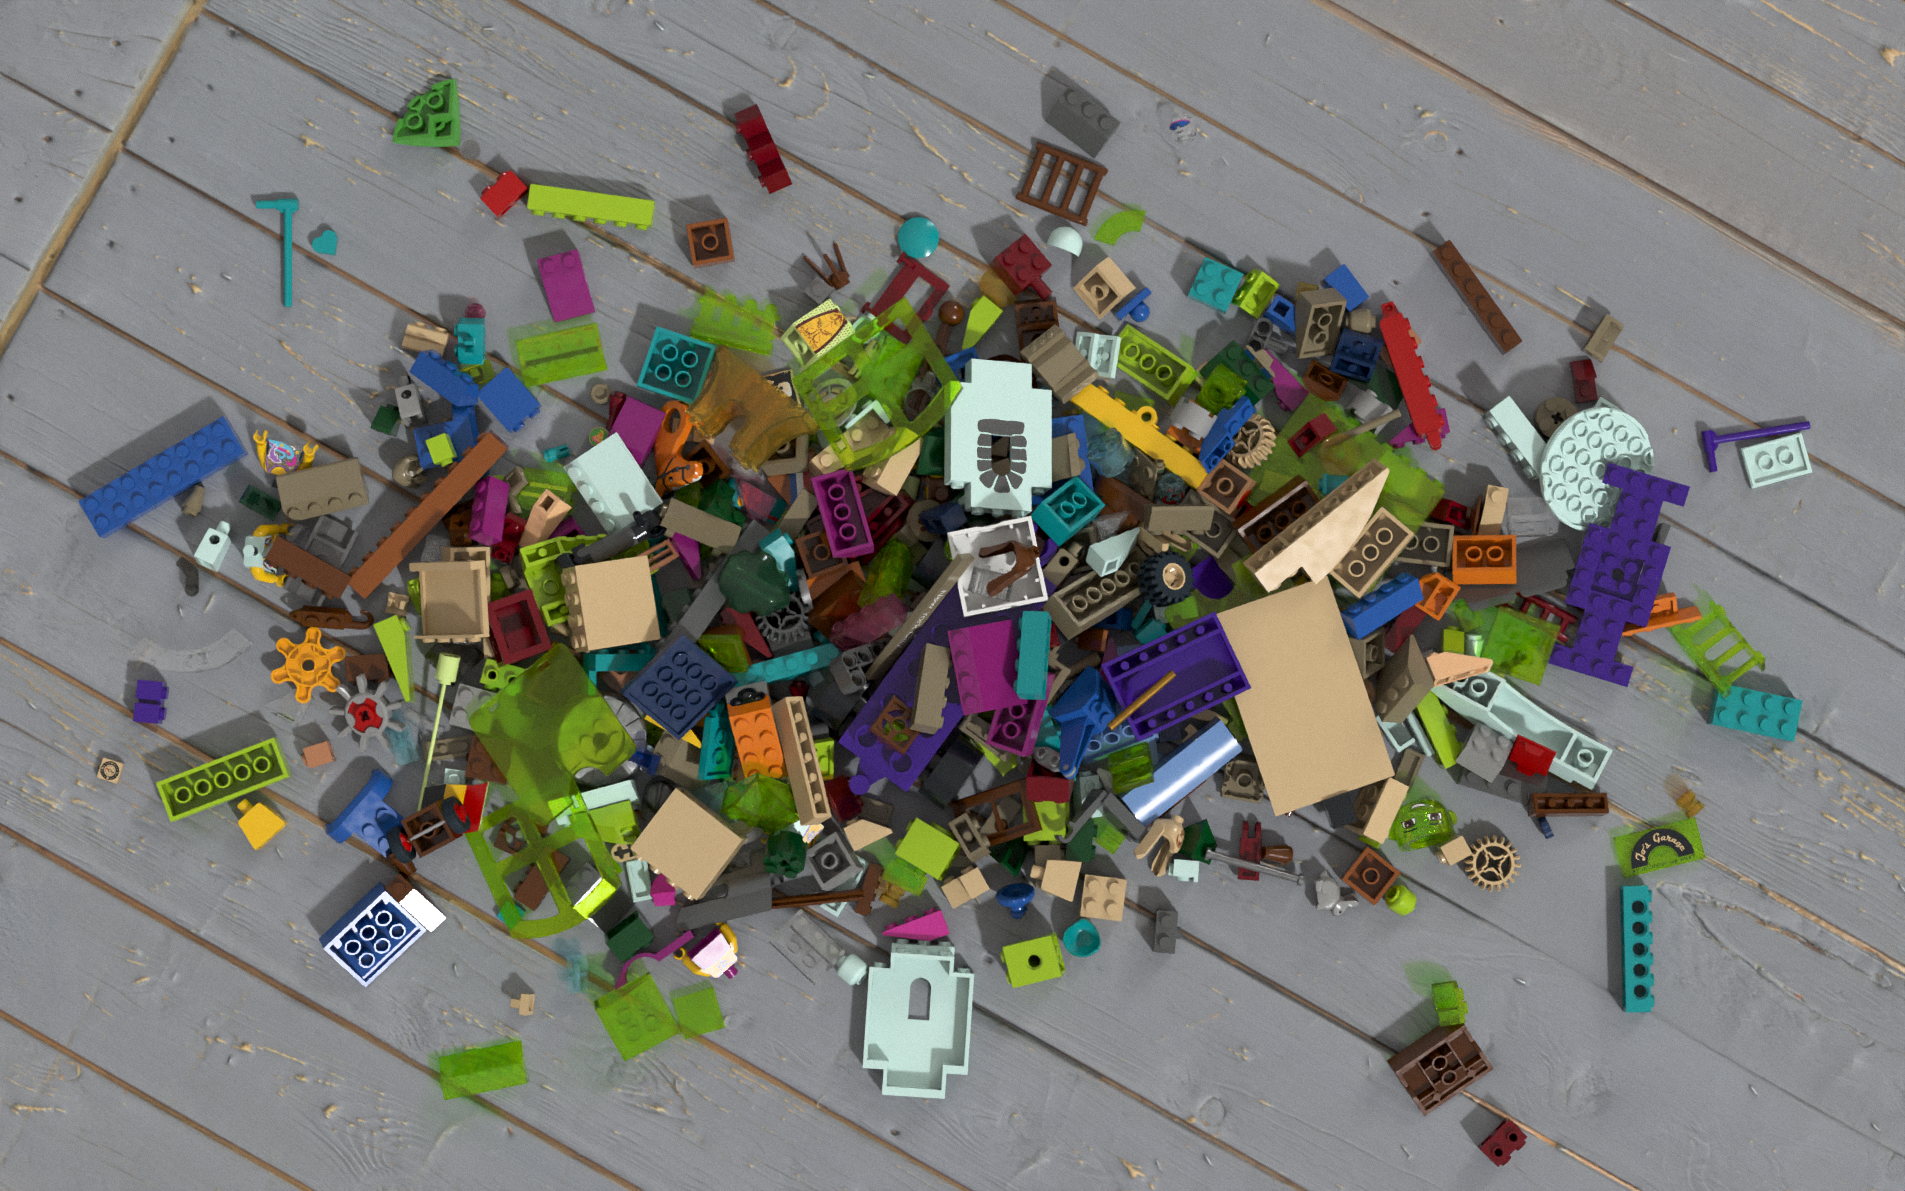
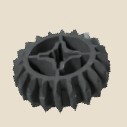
M779 588L778 594L771 590V597L764 595V602L759 601L758 606L760 608L755 611L758 615L755 617V621L759 623L757 628L758 630H763L762 635L764 637L769 635L770 642L777 638V644L781 643V639H785V643L789 644L790 638L796 642V635L803 638V631H808L809 626L807 624H810L808 620L810 618L806 614H809L811 610H805L804 605L806 604L803 602L802 596L798 598L797 591L791 595L789 588L786 590V593H782V589ZM778 603H782L780 607H778V608H772V609L770 610V608L773 607L774 605H776V604H778ZM789 603L797 607L801 615L791 611ZM786 609L787 616L784 617L783 622L781 623L780 617H782ZM766 617L777 622L778 629L772 627ZM796 624L794 627L785 630L788 625Z

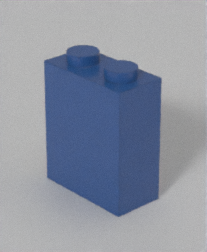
M508 367L478 391L479 399L510 433L513 431L517 433L525 426L523 423L529 417L533 419L541 412L539 408L542 405Z

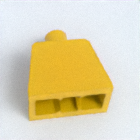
M245 798L237 805V808L244 814L238 821V824L255 850L261 849L288 824L287 820L263 802L253 806Z

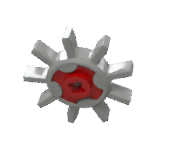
M361 673L356 677L359 690L356 694L343 683L335 689L347 700L345 707L333 706L329 709V714L345 716L348 725L338 733L339 739L354 731L360 735L359 751L364 752L368 749L369 738L376 736L382 748L386 750L392 744L384 730L387 727L398 732L406 729L407 725L392 718V710L399 709L406 701L405 699H399L389 702L383 695L390 682L388 679L382 681L378 685L377 690L368 689L365 673Z

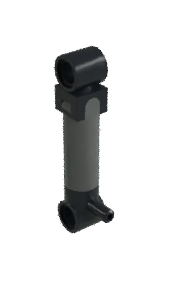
M649 510L641 515L640 511H634L632 514L635 520L634 523L588 546L582 543L572 548V553L559 555L554 563L560 576L563 573L562 569L603 562L647 539L662 537L666 528L660 526L662 518L659 516V513L655 510Z

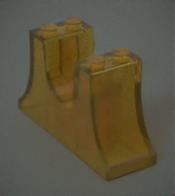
M721 344L715 349V367L709 382L685 411L690 417L688 421L696 427L695 430L703 437L707 434L712 439L721 434L731 421L737 418H746L744 425L734 434L728 446L732 449V456L739 461L738 463L745 470L751 469L755 473L784 444L803 435L815 434L820 429V426L805 408Z

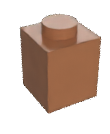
M330 741L303 748L304 753L301 754L304 765H308L309 769L336 761Z

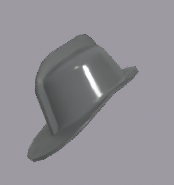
M664 776L652 778L645 786L641 814L648 824L676 788L675 783Z

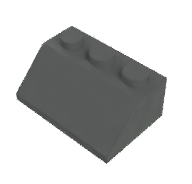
M1073 85L1068 87L1045 120V122L1094 159L1121 123Z

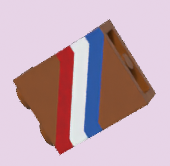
M812 448L808 450V463L817 455ZM809 469L808 472L773 475L767 478V481L790 507L804 487L815 494L811 478L815 476Z

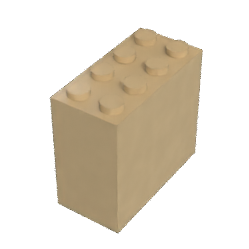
M647 555L562 569L561 581L566 589L564 600L566 606L569 607L570 614L568 615V624L573 632L571 644L576 653L661 639Z
M678 787L674 789L630 849L634 851L633 856L642 862L643 860L647 861L652 871L665 875L667 877L666 881L673 887L679 886L683 889V895L690 900H698L706 895L748 837L685 788Z

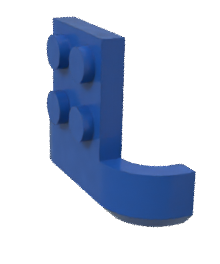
M452 403L453 421L413 429L420 466L423 470L441 467V465L434 464L425 440L443 433L449 434L458 457L453 459V462L456 461L457 463L464 458L461 454L469 446L473 448L478 443L475 440L479 436L475 405L457 407ZM487 470L480 479L489 476L490 471Z
M374 769L371 771L372 775L368 783L332 823L325 824V833L339 844L346 841L353 833H356L384 857H387L391 852L386 837L387 831L395 826L404 828L401 820L405 818L383 801L393 784V779L381 769Z

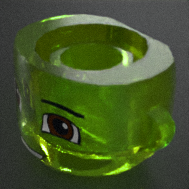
M1432 798L1418 799L1399 808L1388 836L1391 841H1396L1400 851H1415L1453 838L1455 835L1454 825L1458 819L1456 814L1448 810L1440 801Z

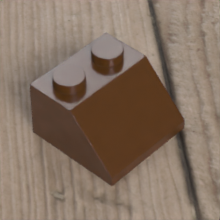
M705 439L684 457L686 461L702 463V477L695 481L702 491L719 478L725 481L731 475L730 470Z

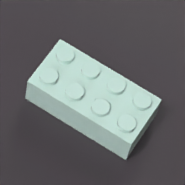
M1508 396L1484 414L1486 417L1484 421L1491 429L1494 428L1498 432L1497 438L1504 446L1507 444L1511 449L1510 455L1516 462L1520 461L1524 466L1522 469L1524 474L1529 479H1539L1541 458L1547 444L1512 398Z

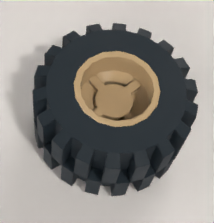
M1171 551L1146 558L1144 563L1139 566L1141 570L1137 572L1139 577L1137 585L1140 584L1141 588L1139 591L1144 594L1143 598L1149 600L1151 605L1156 604V607H1166L1188 598L1194 588L1192 583H1195V578H1192L1194 572L1193 569L1190 570L1189 566L1191 564L1189 561L1186 562L1183 555L1179 556L1178 552Z

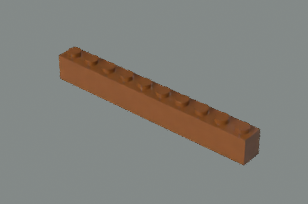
M491 429L488 433L483 431L475 439L478 443L473 448L469 446L461 454L464 458L459 463L456 461L452 463L447 469L450 473L445 478L440 476L434 482L433 486L435 488L432 492L426 491L418 499L421 503L416 508L412 506L404 514L407 518L402 523L399 521L395 523L390 529L393 533L388 538L383 536L377 542L376 546L378 548L375 552L369 551L361 559L364 563L359 568L355 566L348 573L352 577L348 584L364 599L509 448Z

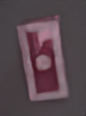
M736 479L735 485L742 510L748 513L746 517L757 522L758 520L766 521L777 499L742 479Z

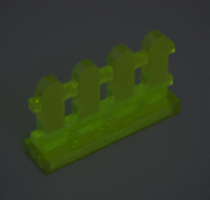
M707 290L704 297L700 296L699 303H702L699 317H694V323H697V326L692 325L690 331L691 338L772 357L774 347L773 343L770 342L776 339V335H773L775 321H780L781 315L777 314L778 308L775 304H768L765 311L757 310L758 305L754 299H749L746 301L745 306L737 305V298L733 294L727 295L724 302L717 300V293L714 290ZM715 307L722 308L719 322L712 320ZM735 311L743 313L740 326L732 325ZM755 316L763 317L760 331L752 330ZM730 331L736 332V333H738V334H737V335L731 334ZM750 336L758 337V340L750 338Z

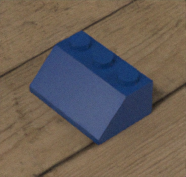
M433 349L420 351L409 371L411 374L457 407L477 405L479 385L473 381L471 375L460 372L454 363L445 361L441 358V354Z

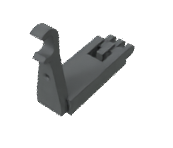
M1093 788L1072 821H1065L1069 831L1064 838L1062 835L1054 836L1058 842H1070L1097 809L1130 842L1134 841L1140 844L1149 831L1111 792Z

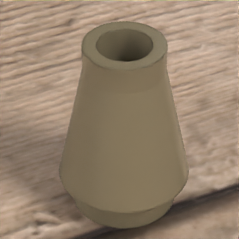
M194 485L181 504V512L197 517V514L201 512L206 489Z

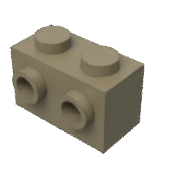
M964 813L948 823L972 863L991 853L988 848L991 844L986 835L981 836L978 828L981 826L975 817L971 818L967 813Z

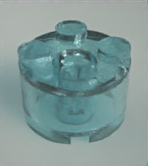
M1114 427L1100 435H1094L1088 440L1089 445L1086 458L1100 476L1104 475L1105 478L1114 477L1126 469L1124 466L1128 461L1131 464L1134 459V450L1123 435Z

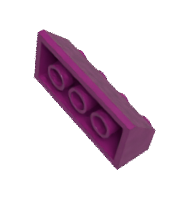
M852 467L812 477L811 482L833 558H855L873 553L874 544Z

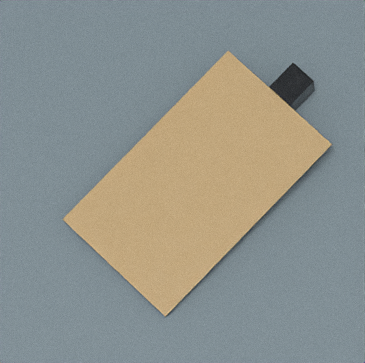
M1325 576L1316 585L1310 581L1217 613L1216 615L1251 686V689L1234 697L1275 817L1321 801L1331 828L1336 829L1358 821L1348 791L1394 776L1395 773L1328 576Z

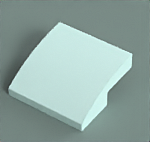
M1077 331L1075 343L1077 350L1088 360L1090 366L1097 371L1099 377L1115 379L1121 337Z

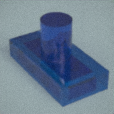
M632 749L628 756V761L638 764L640 770L651 776L655 775L661 760V756L650 749H646L645 753Z

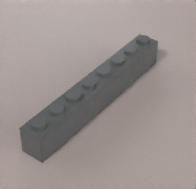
M754 519L744 522L742 531L731 554H721L714 562L716 567L713 571L709 570L703 577L702 581H704V584L701 588L697 587L690 596L693 598L689 604L685 603L680 609L678 620H673L666 629L669 632L665 638L661 637L656 642L654 647L657 649L653 653L655 656L680 631L696 643L762 551L758 542L771 534L770 531Z

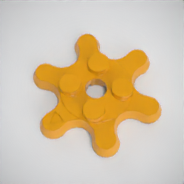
M317 627L307 629L306 638L301 644H293L287 638H280L276 643L277 650L285 656L286 662L283 667L272 671L271 680L275 684H282L285 681L294 682L297 687L295 698L301 704L307 703L310 700L311 691L316 686H323L329 692H337L335 689L341 685L340 680L332 675L331 667L334 663L344 660L346 651L341 646H335L332 649L323 648L320 644L321 631ZM306 660L313 661L315 664L314 669L311 671L304 670L302 667L303 663Z

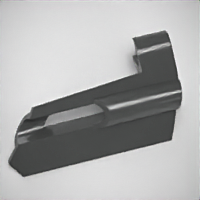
M765 847L752 851L753 866L718 877L712 887L726 884L727 893L725 896L699 902L700 899L690 900L687 898L676 918V922L681 928L687 931L772 910V889L777 885L783 884L784 877L783 875L768 873L764 870L763 856Z

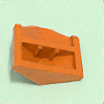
M1438 572L1424 575L1419 581L1424 599L1416 603L1415 606L1439 621L1461 587Z

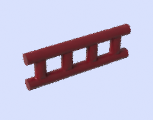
M1520 592L1515 593L1524 598L1519 610L1508 605V603L1494 606L1563 643H1566L1569 636L1563 634L1568 623L1575 625L1578 621V617L1536 595L1523 597ZM1532 603L1543 608L1538 619L1526 614ZM1550 613L1561 618L1556 629L1545 624Z

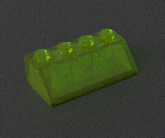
M896 537L888 541L877 554L857 602L858 605L888 629L893 624L913 573L911 549Z
M522 1040L439 1057L440 1081L444 1100L527 1084L530 1081Z

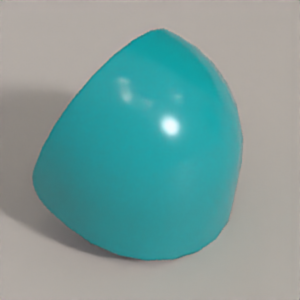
M1081 918L1075 921L1066 929L1063 935L1065 948L1076 957H1088L1100 949V935L1096 927L1087 919Z

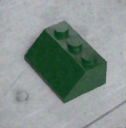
M1234 340L1199 370V373L1231 408L1242 396L1249 398L1254 406L1275 387Z

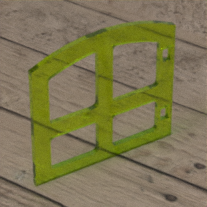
M906 297L900 299L791 379L847 472L882 462L912 445L945 415L963 390V386ZM900 318L912 336V341L875 367L864 350L863 344L893 321ZM850 355L862 374L861 379L828 403H824L813 385V380L845 356ZM920 355H924L941 382L942 388L923 412L912 422H909L888 389L886 380ZM811 391H813V393L816 396V399H814L812 402L807 396V394ZM869 392H873L896 429V433L874 445L853 451L837 425L835 418ZM841 439L846 445L842 450L836 444Z
M571 772L483 817L480 830L465 833L510 934L514 939L541 938L573 928L598 912L622 885ZM562 792L575 821L554 834L542 838L530 813V808ZM575 795L580 807H575L571 799L572 796ZM515 817L528 846L496 862L483 833L507 819ZM579 838H583L601 875V881L590 894L574 906L551 859V853ZM599 856H603L607 867L603 868ZM536 862L559 913L548 918L522 920L507 889L504 878Z

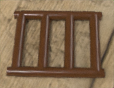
M1037 142L1036 155L1021 193L1018 192L1016 199L1069 221L1087 226L1088 219L1086 218L1103 175L1106 176L1108 169ZM1046 153L1056 157V161L1039 200L1029 196V193ZM1067 161L1076 165L1061 205L1057 207L1049 204L1048 201L1063 163ZM1085 168L1095 172L1081 211L1077 215L1067 210Z

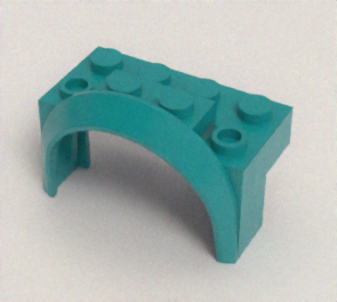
M645 642L583 653L582 694L596 696L597 671H640L655 656L653 653L656 649H653ZM629 649H634L637 653H629Z

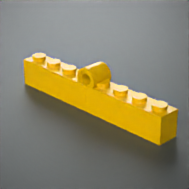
M1089 384L1069 400L1130 445L1136 446L1154 462L1156 459H1162L1165 464L1164 469L1195 491L1208 475L1200 461L1192 456L1194 453L1185 445L1181 448L1175 443L1177 440L1168 433L1164 436L1158 431L1160 429L1157 426L1158 416L1152 407L1143 406L1138 411L1134 409L1129 411L1125 408L1126 404L1117 397L1112 399L1108 396L1109 392L1100 385L1097 388L1092 384ZM1144 415H1151L1150 421L1145 422L1142 420Z

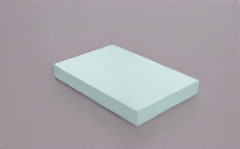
M1801 432L1740 449L1751 489L1812 473Z

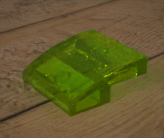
M1147 741L1108 754V767L1112 773V789L1115 794L1154 782L1152 758Z

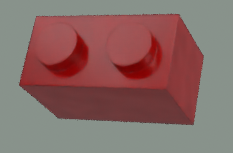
M511 170L508 172L504 171L497 177V182L493 186L489 185L481 192L482 196L480 199L500 219L529 192V189Z

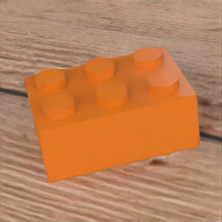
M1516 535L1453 536V582L1455 584H1517Z

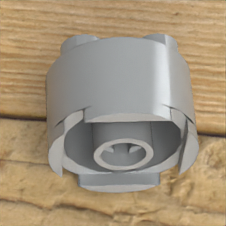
M1367 389L1366 392L1361 390L1345 407L1344 413L1349 412L1350 416L1348 419L1357 427L1393 410L1388 404H1382L1377 400V395L1372 390ZM1387 423L1369 430L1372 433L1371 437H1376Z
M1181 396L1169 416L1172 419L1170 424L1181 430L1184 426L1190 430L1189 435L1198 440L1201 437L1206 438L1218 416L1209 417V411L1190 400L1188 403L1183 402L1185 397Z

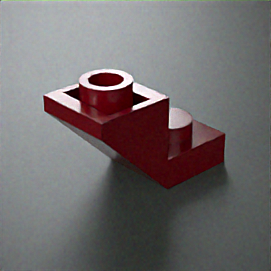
M508 512L504 520L502 541L493 545L490 556L510 564L528 520Z

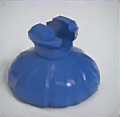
M1015 883L999 889L995 897L1000 905L1010 907L1011 917L1022 919L1026 914L1025 911H1028L1026 904L1033 899L1035 889L1027 883Z

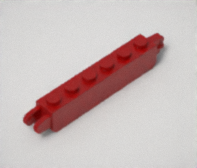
M1393 301L1381 305L1383 319L1379 323L1380 332L1416 436L1421 439L1427 438L1431 449L1438 451L1442 446L1440 433H1442V426L1445 423L1442 414H1437L1435 407L1438 406L1435 395H1430L1428 389L1431 387L1428 375H1423L1421 368L1425 366L1422 357H1417L1415 349L1418 346L1415 337H1410L1408 332L1411 329L1409 320L1403 317L1402 312H1398Z

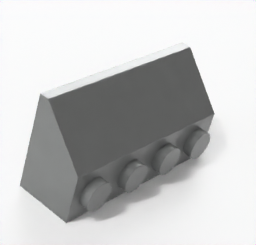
M1507 757L1502 770L1492 783L1462 766L1457 784L1529 806L1531 793H1545L1548 773L1546 776H1543L1536 772L1529 777L1518 772L1517 763L1509 760Z

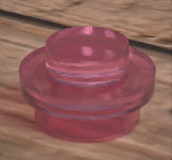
M478 303L468 305L465 310V318H485L486 316L485 309Z

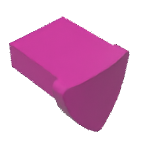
M662 873L654 880L650 889V896L653 897L655 907L676 905L675 887L666 881L667 877Z

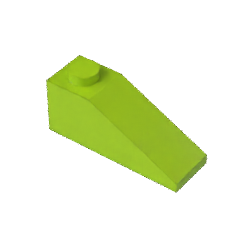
M984 295L981 299L977 297L970 305L972 310L970 311L962 350L975 347L1003 314V311Z

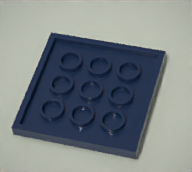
M680 631L620 691L676 739L680 740L738 683V680Z

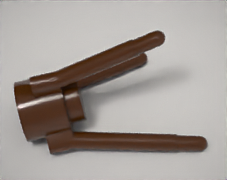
M834 243L833 246L841 270H836L827 254L823 255L833 272L829 275L830 278L807 256H804L803 259L836 291L850 283L848 279L850 275L846 270L837 243Z

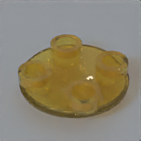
M992 268L983 274L979 284L981 296L984 295L999 308H1005L1017 300L1018 296L1015 297Z

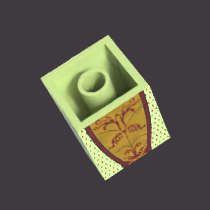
M828 299L794 322L781 336V339L806 371L848 340L855 331L852 324L841 314L838 305L833 303L831 299Z

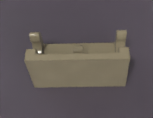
M1609 314L1604 315L1582 351L1602 363L1623 330L1624 325Z

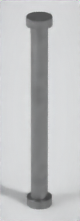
M1209 847L1205 851V860L1212 859L1295 882L1298 886H1301L1303 883L1304 874L1302 873L1298 875L1211 851L1212 848Z

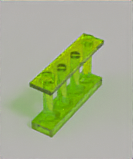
M1712 600L1709 602L1711 613L1689 629L1685 628L1683 630L1677 625L1672 629V634L1720 694L1726 698L1732 694L1730 686L1733 681L1755 665L1761 671H1764V661L1766 659L1759 650L1756 652L1725 616L1727 613L1720 604L1716 605ZM1715 619L1722 623L1724 628L1701 645H1695L1691 640L1693 635ZM1729 634L1738 642L1715 660L1711 659L1708 661L1704 656L1708 649ZM1741 650H1744L1751 659L1729 675L1721 676L1717 671L1719 666Z

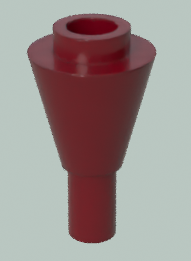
M620 391L609 394L610 416L606 426L607 429L611 430L627 399V394Z
M793 681V684L789 685L791 696H803L805 704L810 686L806 685V681Z

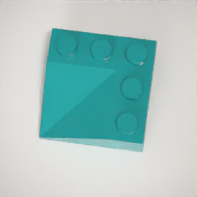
M657 326L637 387L698 407L718 348L715 345Z

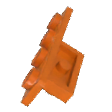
M1674 592L1657 595L1647 626L1643 627L1626 621L1621 636H1631L1634 633L1644 631L1650 632L1654 629L1673 627L1681 623H1692L1702 619V616L1697 606L1678 609Z

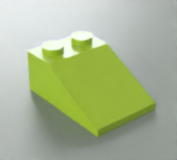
M630 800L569 816L576 835L580 838L623 845L634 844L641 834L638 817Z

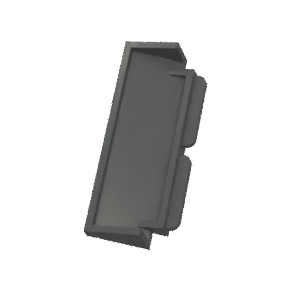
M1565 538L1516 551L1517 584H1457L1461 588L1452 603H1456L1459 599L1464 598L1466 607L1469 606L1471 611H1478L1511 602L1515 599V593L1520 592L1523 597H1530L1565 587L1567 584L1566 580L1568 579L1566 570L1570 572L1576 568ZM1452 568L1444 570V577L1453 582Z

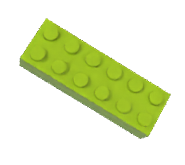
M273 737L156 782L170 822H176L293 776L278 737Z

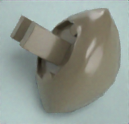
M410 454L400 458L392 468V478L405 487L418 489L420 484L428 480L427 476H423V468L420 466L418 454Z

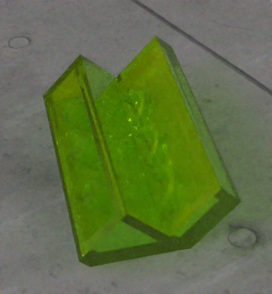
M597 322L515 340L526 388L608 370Z

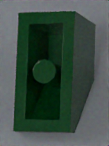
M387 404L386 407L380 406L370 428L396 437L402 420L398 411L399 408L391 404Z

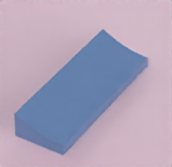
M1216 716L1118 795L1140 823L1146 827L1239 754L1243 748L1221 719Z

